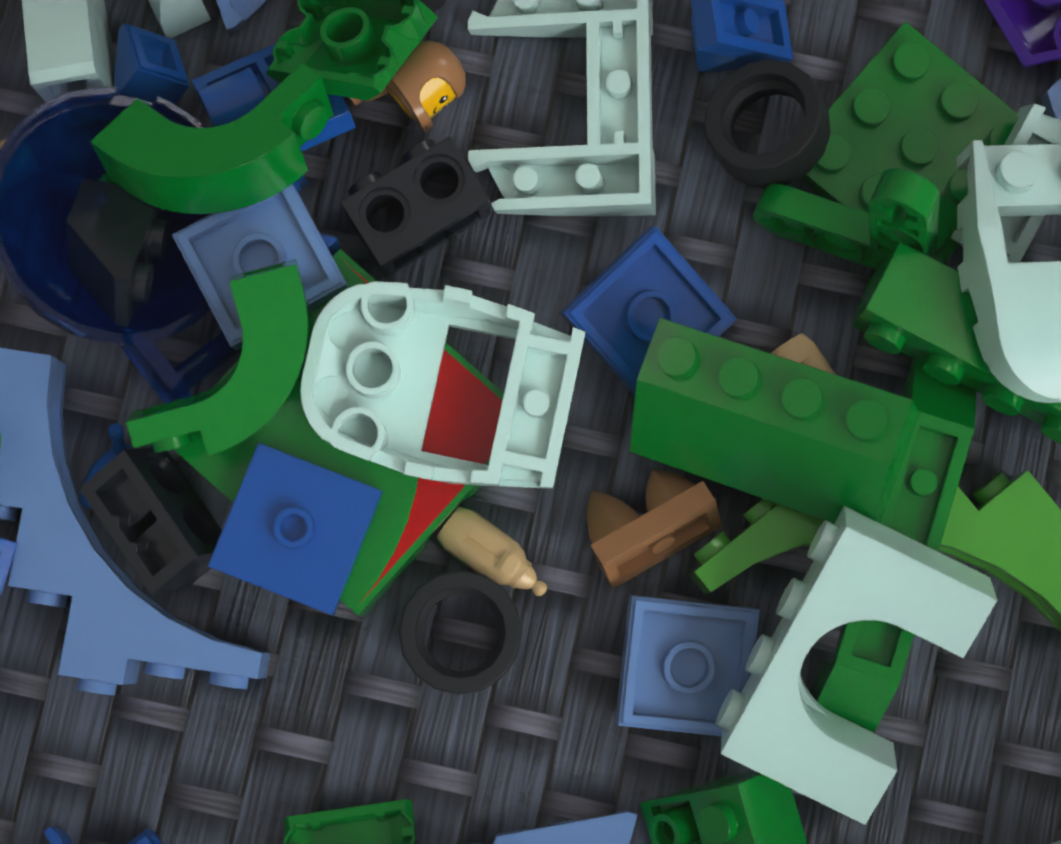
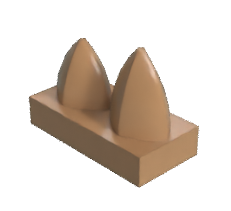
M652 470L645 494L648 512L642 516H639L633 508L620 499L597 491L591 492L587 506V526L592 542L591 548L600 570L612 589L722 527L716 500L703 481L694 485L691 481L678 474L663 470Z

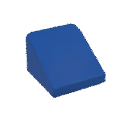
M123 23L118 29L113 84L115 99L131 104L138 98L156 112L166 113L190 87L176 41Z

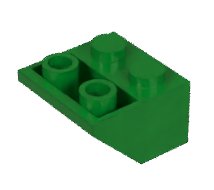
M756 771L730 775L640 802L651 844H807L792 789Z

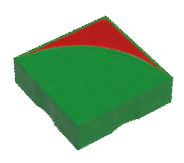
M341 249L333 256L349 288L358 284L377 282ZM330 299L308 311L307 345L299 376L281 408L264 426L242 442L207 456L200 430L191 433L193 440L191 443L174 450L232 503L235 501L258 443L382 490L383 495L341 597V601L355 614L365 617L425 550L429 539L441 523L460 503L474 495L481 486L449 484L404 475L397 470L336 449L315 432L303 410L301 380L314 325L324 307L332 300ZM445 343L422 451L489 465L504 393L448 343ZM236 362V363L227 371V373L215 384V386H216L217 384H219L222 380H224V379L230 374V372L233 370V368L235 367V365L237 364V362Z

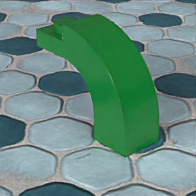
M301 63L253 110L230 123L209 128L182 126L166 119L137 98L90 142L110 180L137 199L154 207L186 214L221 213L251 206L266 200L303 176L308 171L300 147L306 141L317 137L334 113L322 76L304 63Z
M297 259L231 276L229 284L239 315L243 336L242 352L237 364L224 380L207 391L132 411L126 421L133 448L151 444L154 452L176 449L193 441L191 433L200 430L207 456L224 451L247 439L264 426L281 408L299 376L307 345V299Z

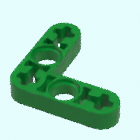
M889 168L883 171L869 202V213L790 186L771 183L764 188L752 217L762 228L775 235L877 270L899 242L933 258L937 249L940 193L931 181L919 174L900 168Z

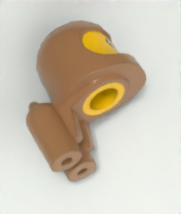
M431 40L421 41L381 94L366 102L389 93L411 120L416 121L424 134H426L434 127L431 118L454 99L457 100L463 95L466 87L465 71L458 57L447 46ZM348 98L354 106H357L359 103L363 101L360 99Z

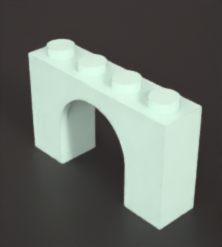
M844 506L834 524L825 520L816 532L807 554L808 558L814 560L803 581L793 578L787 585L776 610V614L782 617L771 638L762 634L757 640L745 668L746 671L752 674L741 693L734 689L728 693L719 710L715 725L722 728L720 754L866 825L897 772L894 743L834 714L813 698L806 688L800 673L807 653L818 639L840 625L861 620H876L901 627L964 658L995 606L997 597L990 577Z

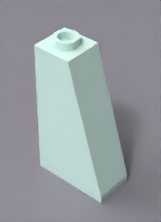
M22 0L30 85L62 122L123 111L122 102L117 101L114 96L115 58L105 0Z

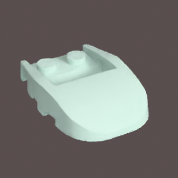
M973 140L957 157V170L968 169V195L957 205V232H962L963 262L958 266L961 292H970L979 321L973 327L981 355L994 377L1013 393L1036 402L1061 403V261L1008 263L1000 217L1061 215V144L984 146L983 140Z
M398 282L358 284L335 296L324 307L316 320L301 380L303 410L315 432L336 449L397 470L404 475L458 485L553 489L586 332L573 327L570 336L534 322L535 313L511 304H508L506 307L474 296L472 290L445 285L444 290L409 288L408 283ZM449 327L516 340L489 465L422 451Z

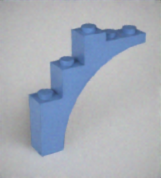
M0 347V519L17 522L18 511L22 510L16 539L18 545L12 560L8 586L28 589L26 602L66 608L67 597L72 596L58 675L78 678L76 690L104 695H115L117 684H136L140 661H146L144 674L184 679L185 668L210 672L208 684L229 688L247 689L249 678H267L271 652L222 640L177 618L143 592L107 552L78 500L79 494L68 463L63 421L67 365L52 355Z

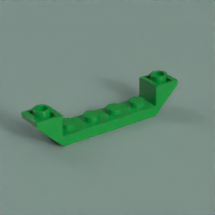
M913 358L902 396L914 401L920 416L880 524L939 552L975 429L977 391L960 382L958 385H950L932 378L923 370V363ZM861 620L843 624L831 663L827 661L822 662L813 698L827 710L874 733L900 684L914 634L896 625L876 620Z

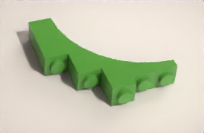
M1028 470L1009 478L1002 471L994 475L972 493V496L978 502L975 506L963 491L957 487L939 551L986 571L1026 598L1061 633V509ZM761 499L743 514L750 523L748 527L732 540L722 531L694 554V557L701 565L689 573V575L704 594L710 593L755 563L793 548L811 545L816 532L824 520Z

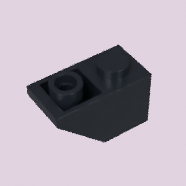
M84 178L66 219L68 268L115 325L129 327L137 302L147 303L150 298L154 281V264L152 262L154 257L163 259L166 254L170 236V221L161 219V208L154 207L137 199L119 185Z

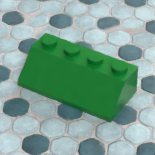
M899 242L870 277L851 326L864 332V339L873 347L890 354L902 352L923 363V370L932 378L950 385L962 383L983 394L981 400L988 407L1009 416H1017L1018 414L1025 416L1042 425L1040 431L1047 438L1061 444V403L1036 402L1013 393L990 372L989 366L984 362L973 327L979 321L970 292H961L958 271Z
M660 318L637 378L630 452L812 517L826 520L832 524L835 523L844 506L881 523L920 413L912 399Z

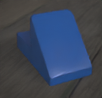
M691 0L692 16L690 22L696 64L699 72L712 73L736 70L748 63L769 59L782 62L793 60L785 1Z

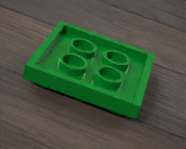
M905 21L828 109L831 135L825 153L812 170L800 179L825 199L869 213V202L884 170L900 168L925 177L938 188L940 193L937 249L933 259L944 264L959 246V244L951 239V236L957 230V205L968 195V169L957 170V157L973 140H983L984 146L1004 145L1018 117H1016L1017 113Z

